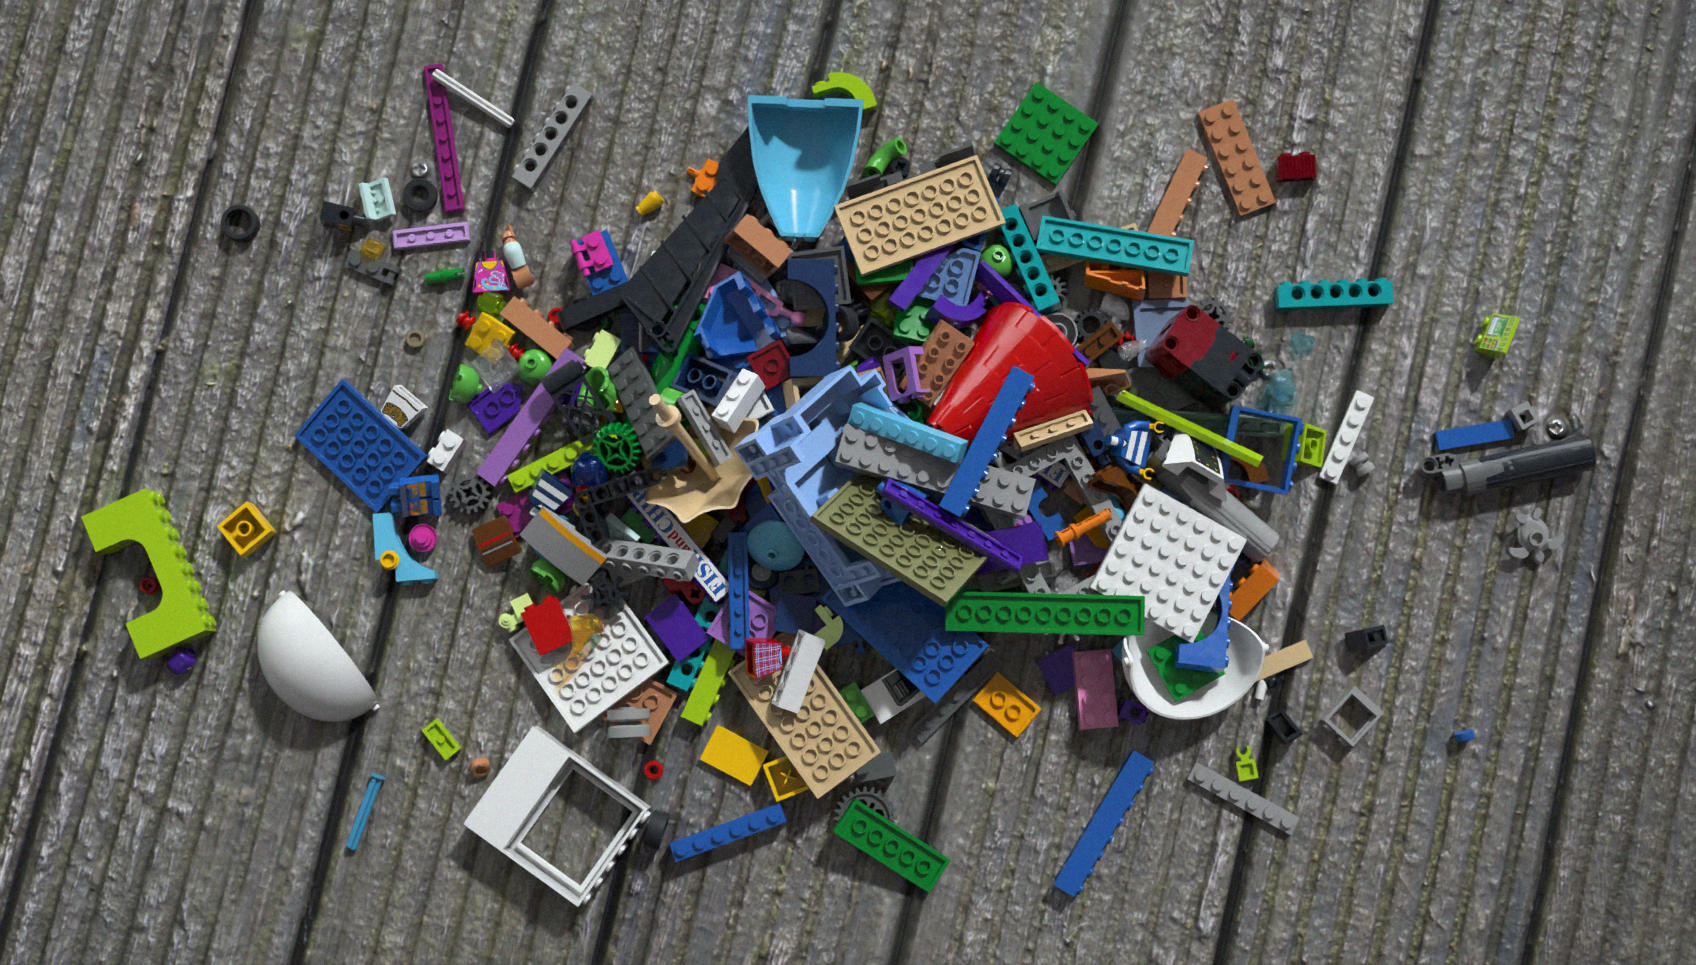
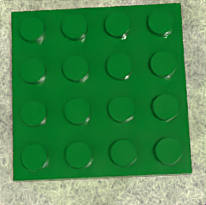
M1036 82L999 134L994 145L1056 186L1099 123Z

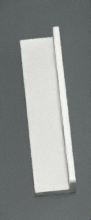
M798 630L771 701L772 704L791 712L799 713L826 642L825 639L811 635L803 630Z

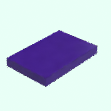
M676 593L645 616L646 620L679 663L710 640L709 636Z

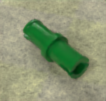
M463 267L450 270L445 268L439 272L426 273L425 279L434 278L426 280L427 285L443 282L448 284L449 281L465 279L466 275H457V273L465 272Z

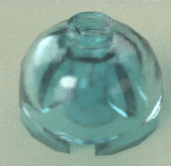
M1293 368L1277 370L1271 375L1269 383L1266 384L1267 395H1271L1272 400L1280 406H1295V403H1297V387L1293 380L1295 378Z

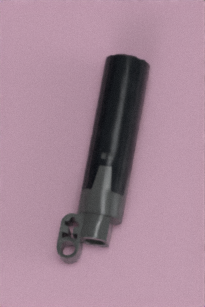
M1580 435L1457 462L1456 457L1451 453L1426 457L1421 461L1417 468V473L1423 479L1437 477L1443 496L1461 493L1465 498L1593 470L1596 466V451L1589 437ZM1424 465H1429L1432 471L1425 470Z

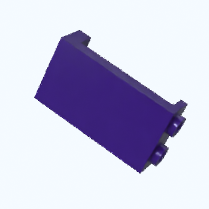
M1040 521L986 532V534L999 541L1002 545L1023 556L1022 565L1049 560ZM988 559L977 571V575L1006 568Z

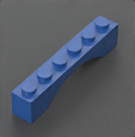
M779 802L718 826L670 842L669 845L675 862L785 823L787 818L782 804Z

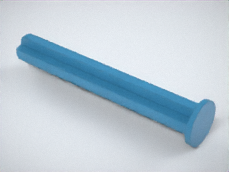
M370 774L372 776L346 843V847L356 850L382 781L386 779L381 775Z

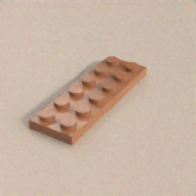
M1234 99L1198 112L1197 115L1239 217L1275 204L1276 201Z

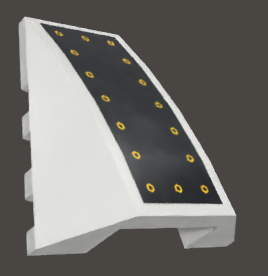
M1175 429L1172 436L1173 440L1169 444L1170 449L1166 453V460L1163 462L1162 467L1176 475H1179L1187 466L1208 477L1209 494L1225 502L1227 497L1223 470L1215 447Z

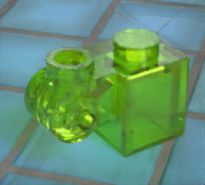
M887 292L871 307L866 303V308L870 310L869 315L876 318L878 316L882 318V323L892 328L896 308L889 310V299L892 295Z

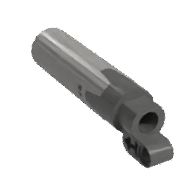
M1161 423L1156 425V430L1163 431L1162 433H1157L1150 429L1153 433L1150 443L1152 451L1147 456L1146 466L1154 470V473L1157 474L1156 479L1189 508L1247 539L1241 552L1253 562L1258 563L1264 560L1278 544L1279 534L1227 490V500L1225 502L1209 494L1208 477L1188 466L1179 475L1162 467L1163 462L1166 460V453L1170 449L1169 444L1173 440V433Z

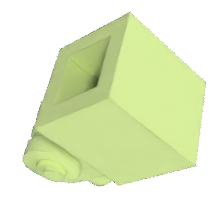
M526 593L510 601L514 614L504 613L499 617V624L506 628L509 633L519 629L518 625L524 623L520 613L525 612L524 608L534 603L531 594Z

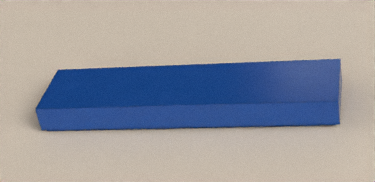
M1511 419L1434 432L1438 451L1515 438Z

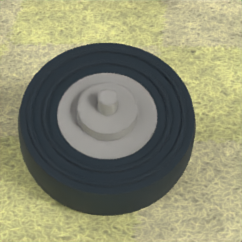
M751 558L748 561V585L758 591L768 590L775 585L779 571L767 569Z

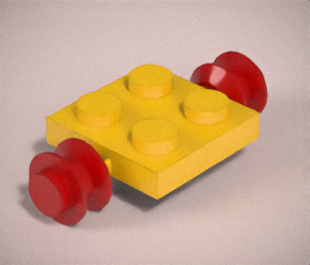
M468 311L462 312L456 320L458 323L457 327H465L464 332L471 331L465 345L494 364H499L505 352L507 360L510 358L514 359L513 364H516L524 354L525 348L519 350L517 343L509 345L516 332L486 312L481 313L477 322L476 316L470 318Z

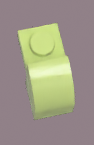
M820 605L815 611L826 626L814 635L826 640L824 648L827 651L840 640L843 634V622L840 616L832 620L833 613L827 606L823 608Z

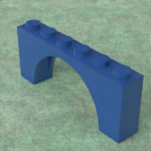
M1234 566L1215 600L1217 622L1210 636L1199 642L1179 644L1175 648V668L1221 673L1228 667L1229 657L1226 656V649L1229 648L1230 638L1227 637V630L1230 629L1231 625L1228 611L1231 610L1232 606L1229 593L1232 592L1233 588L1230 574L1233 573Z

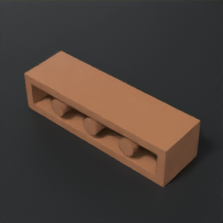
M514 296L500 312L504 319L556 360L565 348L571 351L575 348L572 342L573 338L566 332L560 333L557 330L559 327L551 320L546 322L543 319L544 315L537 309L531 310L529 308L530 304L522 297L519 300Z

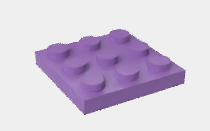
M749 590L750 638H773L777 632L772 630L776 607ZM728 598L706 633L730 648ZM734 650L745 657V650Z

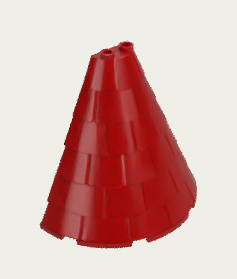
M1005 302L1000 306L992 308L984 317L980 328L973 338L975 344L953 374L926 424L931 428L967 440V448H969L1013 365L1034 376L1032 382L1035 385L1030 394L1026 392L1023 398L1026 402L1022 410L1016 411L1014 417L1017 419L1013 427L1007 428L1005 442L1014 440L1013 433L1082 410H1086L1090 418H1092L1093 411L1090 410V404L1093 402L1092 388L1083 363L1077 362L1072 354L1075 351L1074 347L1044 315L1036 316L1033 308L1026 305Z

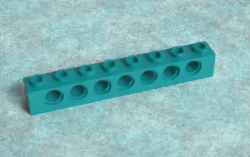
M727 549L718 567L724 577L728 576ZM748 554L749 561L752 558L750 554ZM729 595L725 597L724 602L720 605H717L714 601L710 603L704 597L695 617L703 629L708 630L712 622H708L706 619L707 613L713 611L718 615ZM708 635L710 640L699 648L701 653L697 658H693L690 655L681 663L677 660L675 661L666 681L667 683L689 692L690 688H694L697 678H695L697 672H701L705 663L703 659L712 648V636ZM686 664L692 666V673L688 676L682 672V668Z

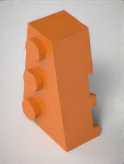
M1085 260L1083 269L1085 287L1143 301L1145 294L1144 270Z
M1265 559L1258 564L1255 563L1250 568V573L1245 578L1242 577L1235 584L1237 587L1229 593L1232 606L1228 612L1237 621H1240L1279 581L1280 573Z

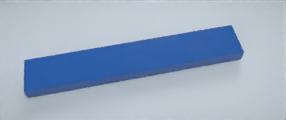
M728 532L730 650H745V638H750L747 532Z

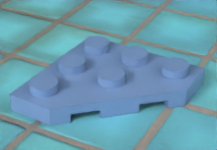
M960 248L947 256L918 296L937 300L942 294L956 305L967 306L981 252Z

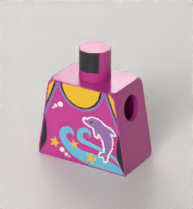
M485 251V261L476 262L473 293L476 296L512 293L506 264L503 260L496 259V251Z

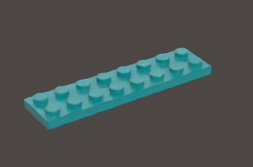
M1042 215L1036 249L1039 253L1188 277L1194 240Z

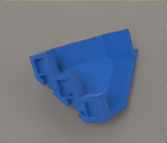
M740 271L714 286L693 336L702 343L708 359L753 354L783 339L776 322L772 317L770 318L766 312L765 305L759 296L755 295L752 291L750 282Z

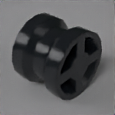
M904 157L894 159L891 164V173L901 171L903 178L908 176L910 170L909 161Z

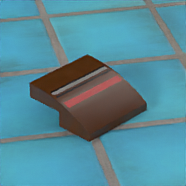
M506 515L472 530L477 547L487 567L517 555L522 551L513 535L515 530Z

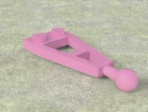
M721 263L704 298L709 300L714 286L738 271ZM747 278L751 288L756 291L755 295H758L759 298L764 296L776 305L774 311L766 309L770 317L778 318L779 315L791 319V322L796 326H801L805 323L806 316L802 311L792 312L783 308L784 303Z

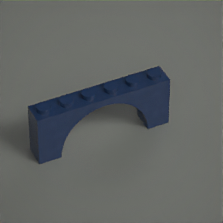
M788 259L786 261V281L802 283L815 291L821 298L827 314L826 330L816 347L806 354L788 358V377H826L840 370V361H836V353H839V341H836V333H839V322H836L835 314L839 312L838 302H835V295H838V283H835V275H838V265L834 264V259Z

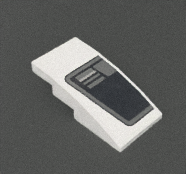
M894 669L861 690L880 724L926 696L910 680L903 676L898 669Z

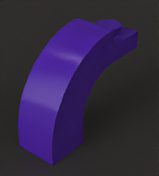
M982 289L968 306L956 305L941 294L925 316L935 324L942 319L957 330L968 328L986 311L983 307L987 303L985 298L989 293Z

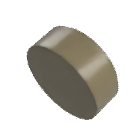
M413 329L407 333L406 343L411 348L419 349L425 345L426 337L422 331Z

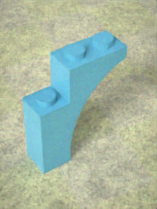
M392 512L373 514L375 560L380 561L381 555L389 550L399 555L400 562L395 568L396 582H402V586L414 585V581H421V584H432L433 580H438L437 571L420 565L404 548L397 529L396 514Z

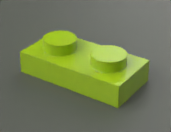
M436 718L422 730L445 760H448L462 749L439 718Z

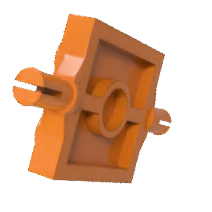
M708 158L700 171L690 166L688 167L686 174L695 177L691 193L704 198L703 191L706 189L708 193L717 184L719 163Z

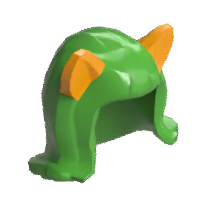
M596 366L585 374L584 377L605 409H610L612 413H623L622 401L614 384L609 379L608 371L603 367ZM582 382L579 394L585 396L586 386ZM577 396V400L584 401V397ZM587 398L586 402L591 404L596 410L597 403L595 400ZM598 415L602 421L606 419L605 416Z

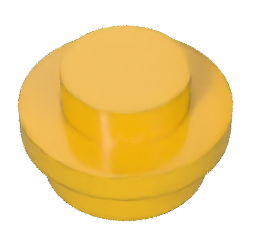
M385 551L380 557V564L384 569L393 570L399 565V555L394 551Z

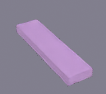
M468 222L392 231L394 250L471 242Z

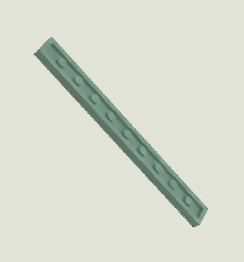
M1111 407L1121 428L1135 420L1150 421L1151 424L1158 421L1133 408ZM1167 410L1215 434H1225L1229 414ZM1239 415L1235 435L1282 438L1285 423ZM1165 423L1163 424V425H1164L1165 427H1167L1170 431H1174V430H1175V428H1173V427H1171V426H1169V425H1167V424H1165Z

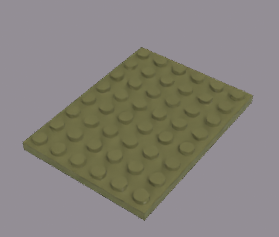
M858 472L811 515V523L942 607H945L989 559L916 515L900 526L879 506L883 496L876 492V489L881 482L885 483L886 481ZM929 497L926 498V500H928L929 502L933 503L936 506H939L937 502L933 501ZM958 518V519H960L961 521H963V522L967 523L968 525L972 526L973 528L977 529L978 531L984 533L983 531H981L980 529L976 528V527L973 526L972 524L968 523V522L965 521L964 519Z

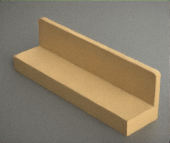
M1082 410L1013 433L1014 449H1020L1023 452L1092 429L1094 423L1087 411Z

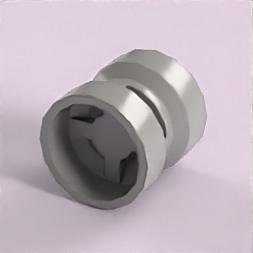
M1366 451L1349 460L1351 466L1356 468L1358 477L1376 468L1368 460Z

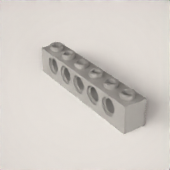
M574 82L571 86L566 87L561 102L558 101L555 104L551 117L546 118L543 123L544 128L535 135L532 141L533 145L530 149L525 150L520 165L517 164L512 171L514 181L533 193L594 101L592 93ZM570 102L577 103L573 109L568 108V104ZM560 118H567L564 124L557 123ZM551 133H555V134H556V138H555V139H553V140H548V139H547V137H548L549 134H551ZM540 149H546V153L543 156L537 155ZM529 165H536L534 171H527V167Z
M608 539L599 545H592L607 555L606 560L599 568L690 582L700 565L695 552L616 539Z

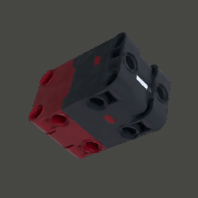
M1188 305L1168 320L1145 353V358L1151 365L1212 411L1219 410L1227 403L1239 398L1263 363L1259 353L1242 342L1196 305Z

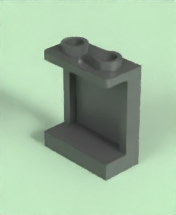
M1062 189L1057 190L1055 194L1030 204L1024 203L1018 207L1033 243H1037L1042 215L1077 221L1074 210H1070L1068 206L1070 203L1066 193L1062 192Z

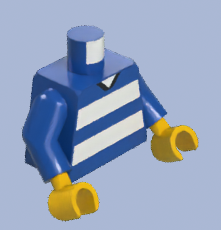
M1135 420L1125 424L1123 429H1116L1115 435H1107L1105 444L1112 447L1110 454L1116 458V462L1123 471L1137 476L1140 474L1145 480L1152 479L1147 477L1145 472L1150 471L1154 473V470L1152 468L1143 470L1141 467L1145 468L1153 434L1150 429L1157 433H1162L1163 431L1156 430V425L1158 423L1164 424L1163 422L1157 421L1151 424L1150 421Z

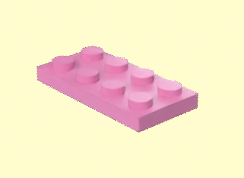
M1111 649L1072 652L1079 730L1118 727Z

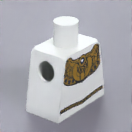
M394 385L381 409V413L399 429H406L428 407L402 385Z

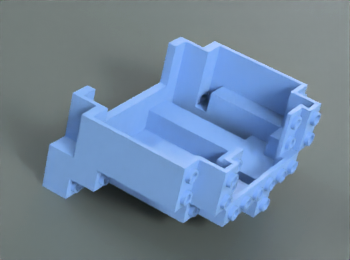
M851 365L827 375L785 413L771 419L759 431L749 434L733 448L755 480L766 476L770 479L776 489L767 497L845 607L867 601L882 586L901 581L893 574L810 522L811 515L857 473L835 466V470L825 456L828 454L834 465L852 406L859 402L882 410L892 406L888 396L882 390L886 384L877 370L874 369L858 376ZM920 491L938 504H940L943 498Z

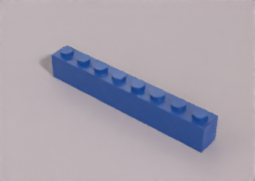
M1013 365L938 506L939 508L957 518H960L961 515H966L970 508V505L967 504L971 497L975 498L980 489L977 487V484L980 480L984 481L989 472L986 467L989 462L993 464L998 455L995 452L998 445L1002 446L1007 438L1005 434L1007 428L1013 427L1017 419L1014 417L1016 411L1022 410L1026 402L1023 399L1026 392L1030 394L1035 385L1032 382L1034 376Z
M1131 749L1052 882L1053 885L1073 897L1081 893L1084 888L1083 881L1086 877L1089 878L1094 871L1092 866L1096 860L1100 861L1104 854L1102 849L1106 843L1109 845L1112 841L1115 827L1119 828L1124 820V817H1122L1126 810L1129 811L1134 804V800H1132L1134 795L1141 792L1144 787L1143 780L1153 772V761Z

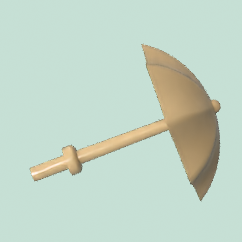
M653 394L649 398V403L657 412L655 418L657 424L662 429L673 432L689 452V456H692L696 461V467L694 472L688 474L682 473L680 469L667 471L665 481L647 488L645 502L666 507L675 513L683 523L690 522L712 510L736 507L740 494L747 483L753 478V475L733 448L746 436L758 431L759 421L754 418H745L737 431L733 433L719 427L712 417L715 411L714 408L709 406L705 408L733 455L729 460L715 466L710 456L705 457L693 440L699 437L692 425L687 429L689 434L681 425L680 411L673 405H666L660 395ZM643 453V458L640 461L645 469L650 468L651 460L647 459L645 453ZM653 472V477L657 480L660 477L659 473Z

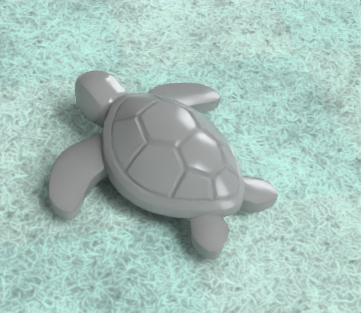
M1538 507L1532 511V514L1524 516L1519 513L1515 515V519L1520 523L1517 537L1522 547H1510L1508 551L1510 555L1520 559L1526 558L1532 552L1533 561L1541 565L1544 560L1542 548L1557 549L1563 543L1565 536L1563 533H1559L1555 537L1548 539L1549 530L1546 524L1539 519L1542 510Z

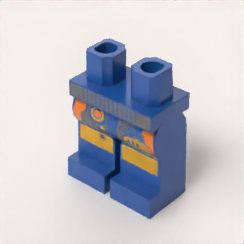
M439 474L408 478L401 477L400 482L389 484L390 496L400 495L401 497L400 500H391L392 513H402L403 517L421 514L442 516Z

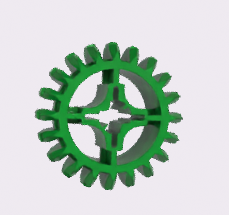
M617 422L615 425L610 423L608 427L603 426L601 431L596 433L597 437L593 439V442L596 444L592 446V449L596 450L593 456H598L599 458L596 463L601 462L603 464L601 469L608 467V473L614 471L615 475L621 472L626 474L628 470L632 471L635 469L634 466L637 467L640 464L639 460L643 458V455L640 453L643 452V448L639 446L641 444L637 439L638 434L634 435L633 433L634 428L628 430V424L622 426L621 422ZM609 435H619L622 437V439L618 440L615 437L612 438ZM620 444V446H619L620 449L618 450L617 453H615V452L617 451L616 448H617L618 445ZM618 457L621 460L624 459L626 462H618L615 461L614 458Z

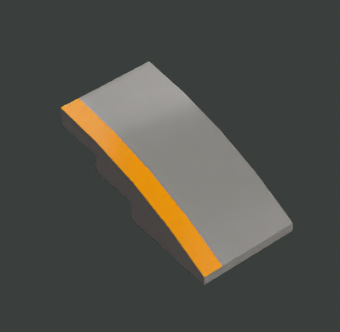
M544 506L520 533V536L543 557L582 586L607 558L606 554L591 545L589 539L575 531V526Z

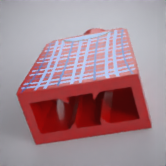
M745 638L746 675L758 679L783 668V658L789 657L790 648L788 646L782 647V643L773 638Z

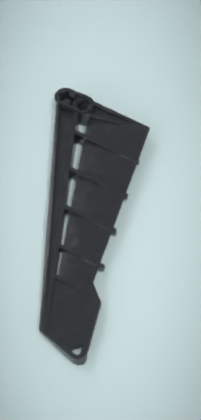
M747 126L718 164L717 184L709 193L706 189L703 191L705 197L687 217L683 214L681 224L665 241L662 239L660 242L661 246L642 266L640 265L639 270L618 292V295L647 332L652 342L667 359H673L678 355L679 347L730 246L724 240L745 216L759 188L753 165L750 138H746L750 134L749 126ZM738 203V205H737V207L735 208L734 212L732 213L731 217L728 218L729 215H730V213L732 212V210L734 209V207H735L736 204ZM726 222L727 224L725 225L724 229L722 230L717 241L711 249V243L713 242L714 238L722 228L723 224ZM707 251L709 253L695 278H693L691 274ZM689 281L691 285L675 309L672 304L686 282ZM668 310H670L673 315L667 325H665L661 321ZM657 330L663 331V333L660 335L654 334V332Z

